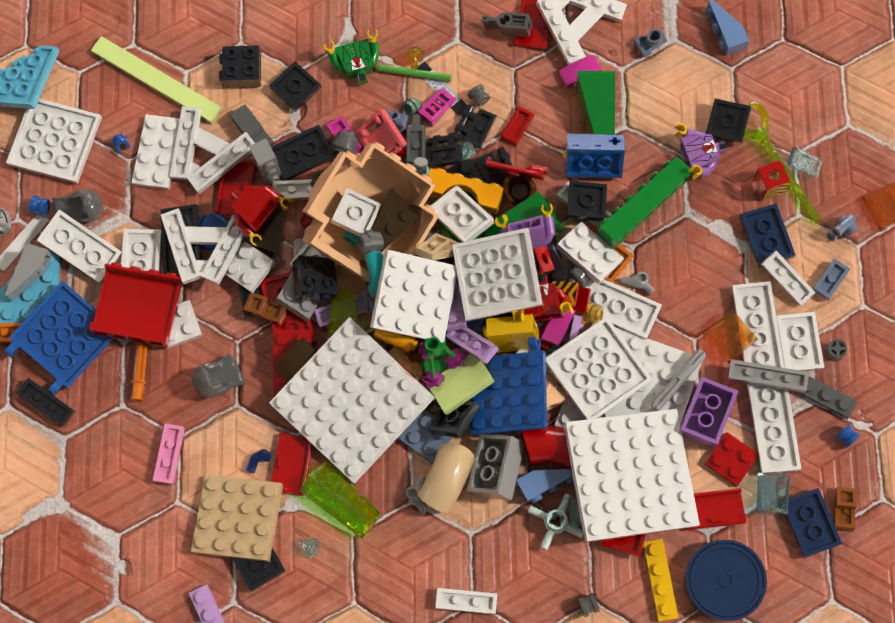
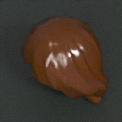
M517 173L519 176L508 175L502 182L501 187L503 188L504 196L512 204H520L537 191L536 183L525 173Z

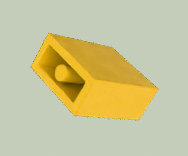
M533 314L524 315V321H521V317L513 321V316L486 319V326L483 327L484 337L498 347L499 350L496 353L530 350L528 337L540 339L539 329Z

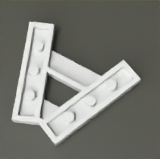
M537 0L536 2L567 65L586 57L578 41L602 16L620 23L627 4L617 0ZM567 4L584 9L570 25L562 12V9Z
M182 107L169 177L177 180H189L200 194L250 155L249 146L255 144V142L245 132L230 144L199 128L202 112L200 108ZM195 146L215 155L202 167L193 163Z
M179 208L161 214L182 283L187 284L203 278L219 285L245 237L243 232L236 226L234 217H231L226 228L185 227ZM191 244L216 245L209 260H196Z

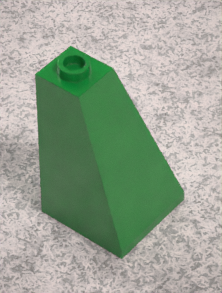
M578 71L576 91L590 134L615 135V71Z
M538 191L505 213L508 217L507 224L543 215V218H545V214L541 209L542 205H544V210L550 211L549 201ZM553 209L551 217L554 220L555 233L562 232L566 229ZM498 217L499 222L504 223L503 217ZM494 220V223L483 231L482 237L501 234L500 230L502 229L495 224Z

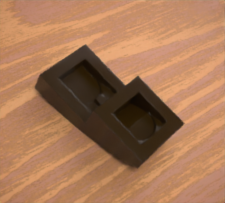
M302 337L274 369L289 381L317 350Z

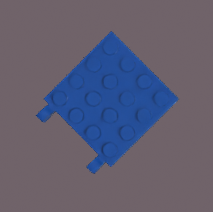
M61 281L9 337L13 342L4 352L12 358L19 348L23 349L57 379L48 388L55 396L63 385L69 388L114 338L93 335L90 332V323L94 322L96 309L65 282Z
M528 337L530 352L493 356L487 364L484 363L495 382L470 399V402H476L479 406L474 418L470 421V435L480 436V434L491 435L547 429L546 352L540 351V339Z

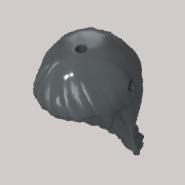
M90 189L78 190L61 198H52L55 214L58 210H61L80 224L95 221L101 216L103 211V203L100 196Z
M230 353L217 362L199 365L191 377L193 388L200 396L205 398H214L226 393L235 386L245 385L241 370Z

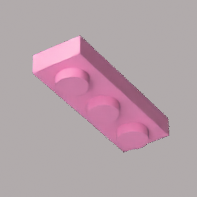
M164 425L153 476L154 482L174 484L185 431L184 426Z

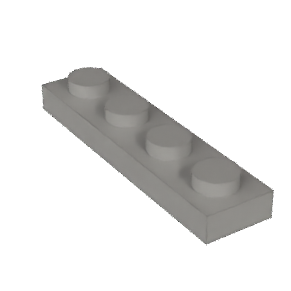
M731 359L727 380L806 393L809 372Z

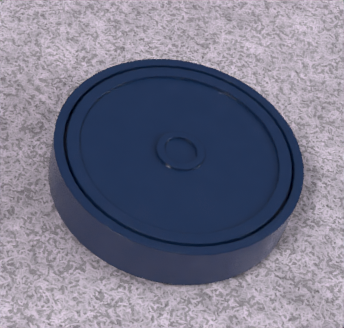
M716 540L701 547L691 557L685 570L684 587L690 603L700 614L718 622H734L747 617L761 604L766 593L767 575L762 561L748 546L733 540Z

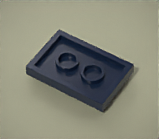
M777 203L740 214V219L758 268L763 267L761 263L774 251H777L785 260L796 256Z
M819 488L781 502L803 558L842 544Z

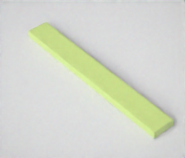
M102 36L91 49L93 54L182 107L200 108L202 110L201 118L211 124L222 111V107Z

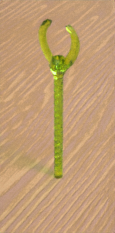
M750 101L749 106L755 107L761 116L762 127L754 132L746 129L744 137L761 143L773 161L781 160L791 181L789 185L802 205H804L808 214H810L814 223H820L822 219L814 207H812V204L769 141V116L766 109L760 103Z

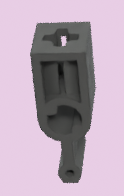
M504 12L499 14L498 17L483 15L481 18L483 26L487 30L500 29L501 33L506 36L530 37L532 20L529 14Z
M245 104L230 114L232 121L241 133L247 132L255 143L267 139L270 146L274 144L260 122Z

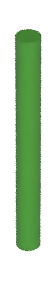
M381 64L378 67V72L451 82L452 74Z

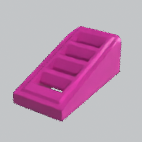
M441 88L418 111V114L433 127L456 101V98ZM444 95L446 98L449 99V101L446 102L441 98V96ZM436 101H440L444 106H440ZM434 105V106H435L436 108H438L439 110L436 111L435 109L432 108V106ZM428 111H431L434 115L431 116Z

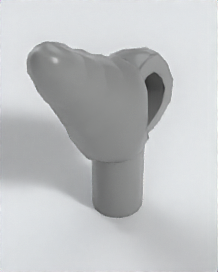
M638 272L636 275L618 280L625 285L639 289L643 288L649 295L655 291L648 283L649 275L646 272Z
M419 476L415 486L407 488L406 497L412 500L422 515H425V502L419 498L418 492L426 478Z

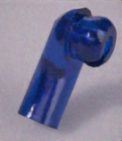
M261 449L253 453L249 459L246 471L255 474L259 462H268L271 459V452Z

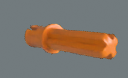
M142 344L136 347L133 380H131L132 393L130 400L133 402H143L144 385H146L144 379L148 347Z

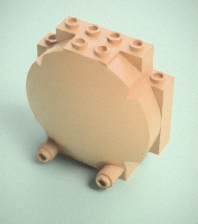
M378 142L367 143L359 155H354L349 151L346 153L339 152L332 165L315 182L308 203L302 211L313 218V221L305 229V236L301 241L368 283L370 282V275L364 258L366 254H362L358 248L343 239L347 230L330 223L347 188L380 204L383 203L388 190L393 188L419 215L385 250L415 256L416 247L423 243L439 215L434 213L435 209L425 204L436 186L431 183L432 179L425 174L419 175L415 172L417 169L414 166L400 162L401 158L392 152L390 154L384 151L385 147Z

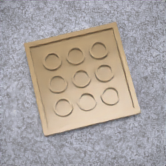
M205 475L191 552L194 554L270 562L283 484Z

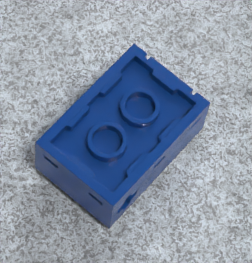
M567 134L566 150L563 153L566 177L622 178L625 154L624 135Z

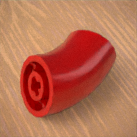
M547 426V429L521 432L531 465L554 463L572 469L563 427Z

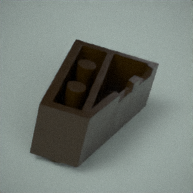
M393 188L388 190L370 229L382 234L384 246L381 253L419 216Z
M283 201V205L287 206V201ZM278 202L279 205L257 232L252 231L254 234L260 235L262 241L259 237H254L253 243L257 246L252 245L249 236H246L244 241L253 247L283 258L287 210L281 209L280 202Z

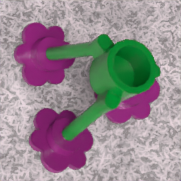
M436 337L422 340L418 353L422 354L424 360H429L430 371L425 372L422 382L426 384V387L432 388L440 386L441 382L445 380L443 374H440L437 370L434 371L433 359L437 358L442 350L447 353L445 363L448 364L450 369L462 366L466 353L461 351L460 348L450 350L445 342L441 343Z

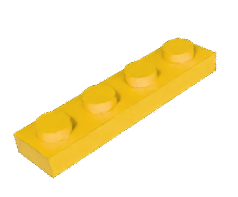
M663 539L646 541L643 549L658 622L678 619Z

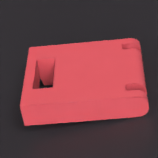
M379 109L355 131L364 147L367 143L378 142L385 147L384 151L389 154L391 152L397 154L402 149L401 147L407 145L385 109ZM376 122L377 124H382L372 134L368 131Z

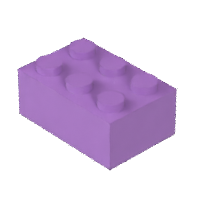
M701 376L680 427L682 436L715 449L738 391Z

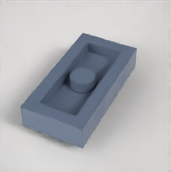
M834 258L813 290L829 301L850 271V268Z

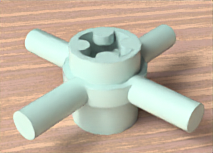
M565 493L558 510H552L548 513L530 506L528 513L544 520L545 527L548 530L540 546L542 549L548 550L554 535L564 531L580 538L583 537V530L569 524L568 517L565 514L572 499L571 495ZM556 517H559L560 527L553 525L550 520H555Z

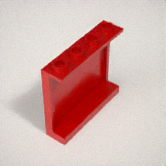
M114 262L111 265L105 264L106 272L94 322L90 323V332L93 335L168 348L182 287L181 277H178L179 275L175 273L161 274L154 269L144 271L136 266L122 267L121 264Z

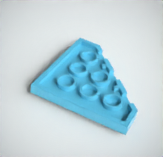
M40 45L34 49V53L27 57L23 55L12 62L13 65L5 70L0 69V107L35 109L58 56L59 49L57 46Z
M48 250L52 257L46 272L13 301H10L5 296L7 283L0 288V323L24 322L59 285L61 272V257Z

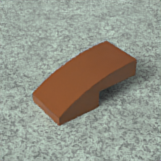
M252 292L243 308L246 312L282 325L288 311L287 308L278 302Z
M836 487L834 504V525L836 530H855V509L857 508V489Z

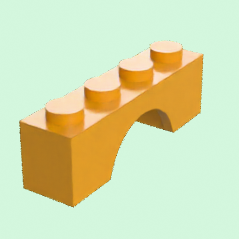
M430 168L428 177L432 179L431 183L436 186L429 197L440 199L457 185L463 191L474 196L478 205L486 212L497 215L503 196V188L496 183H483L482 180L477 178H465L459 173L450 174L441 168Z

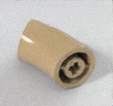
M444 443L440 445L432 467L418 492L419 498L435 510L450 513L468 478L474 462V454L459 444Z

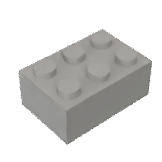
M480 434L467 491L480 498L512 500L525 443L512 436Z

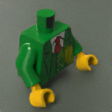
M368 29L367 35L371 41L364 39L335 47L334 42L330 40L332 44L330 48H326L323 42V48L329 52L327 55L332 67L341 75H346L347 79L356 78L358 85H364L368 82L366 75L373 72L372 67H375L380 55L379 43L376 40L378 36L377 29L375 36H370Z

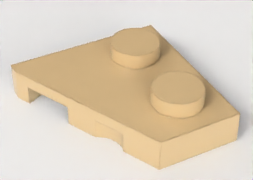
M435 233L416 247L415 254L434 261L453 257L452 245L459 242Z

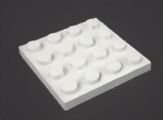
M39 99L35 109H26L6 164L78 184L102 116Z
M528 228L452 245L466 321L543 305Z
M385 250L370 328L422 339L436 337L441 343L444 342L457 278L456 266Z
M605 317L546 357L547 367L586 420L599 418L653 380L608 317Z

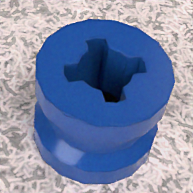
M34 195L29 203V213H38L41 217L47 216L50 209V200L47 198L40 199L39 196Z
M848 424L835 438L841 440L847 449L860 434L854 432L852 426Z

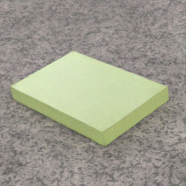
M469 354L463 360L462 366H457L455 369L449 368L441 373L445 376V380L441 382L440 386H434L430 390L444 413L448 415L495 381L484 363Z

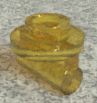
M410 47L406 52V58L410 61L411 69H417L418 63L424 59V52L418 47Z
M589 302L583 321L596 324L603 317V309L601 305Z

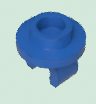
M120 133L112 137L111 145L116 144V150L121 153L119 146L123 143L126 144L128 149L130 148L129 142L124 140L128 138V135L123 136Z

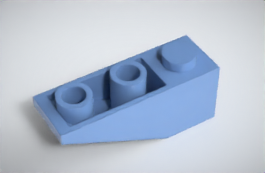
M709 0L705 12L707 17L711 18L714 34H717L719 37L720 49L724 50L726 56L747 49L749 39L743 25L714 0Z
M572 469L534 470L517 479L516 485L526 503L532 502L535 504L543 499L542 496L549 492L551 495L560 490L559 486L564 483L569 485L574 482Z

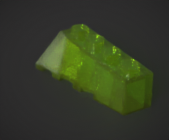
M327 459L308 475L300 492L353 531V533L363 538L372 530L381 513L365 496H360L357 493V488L353 484H348L343 478L344 474L340 470L336 471L332 467L333 463Z

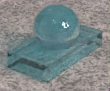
M792 147L787 165L791 166L794 170L817 178L823 160L798 147Z

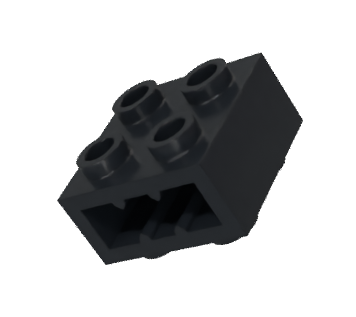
M259 45L222 47V53L219 54V62L222 65V70H219V80L223 82L224 87H261V50Z
M299 255L292 262L295 298L302 299L303 301L320 300V302L326 303L330 302L338 294L336 265L334 261L324 257Z

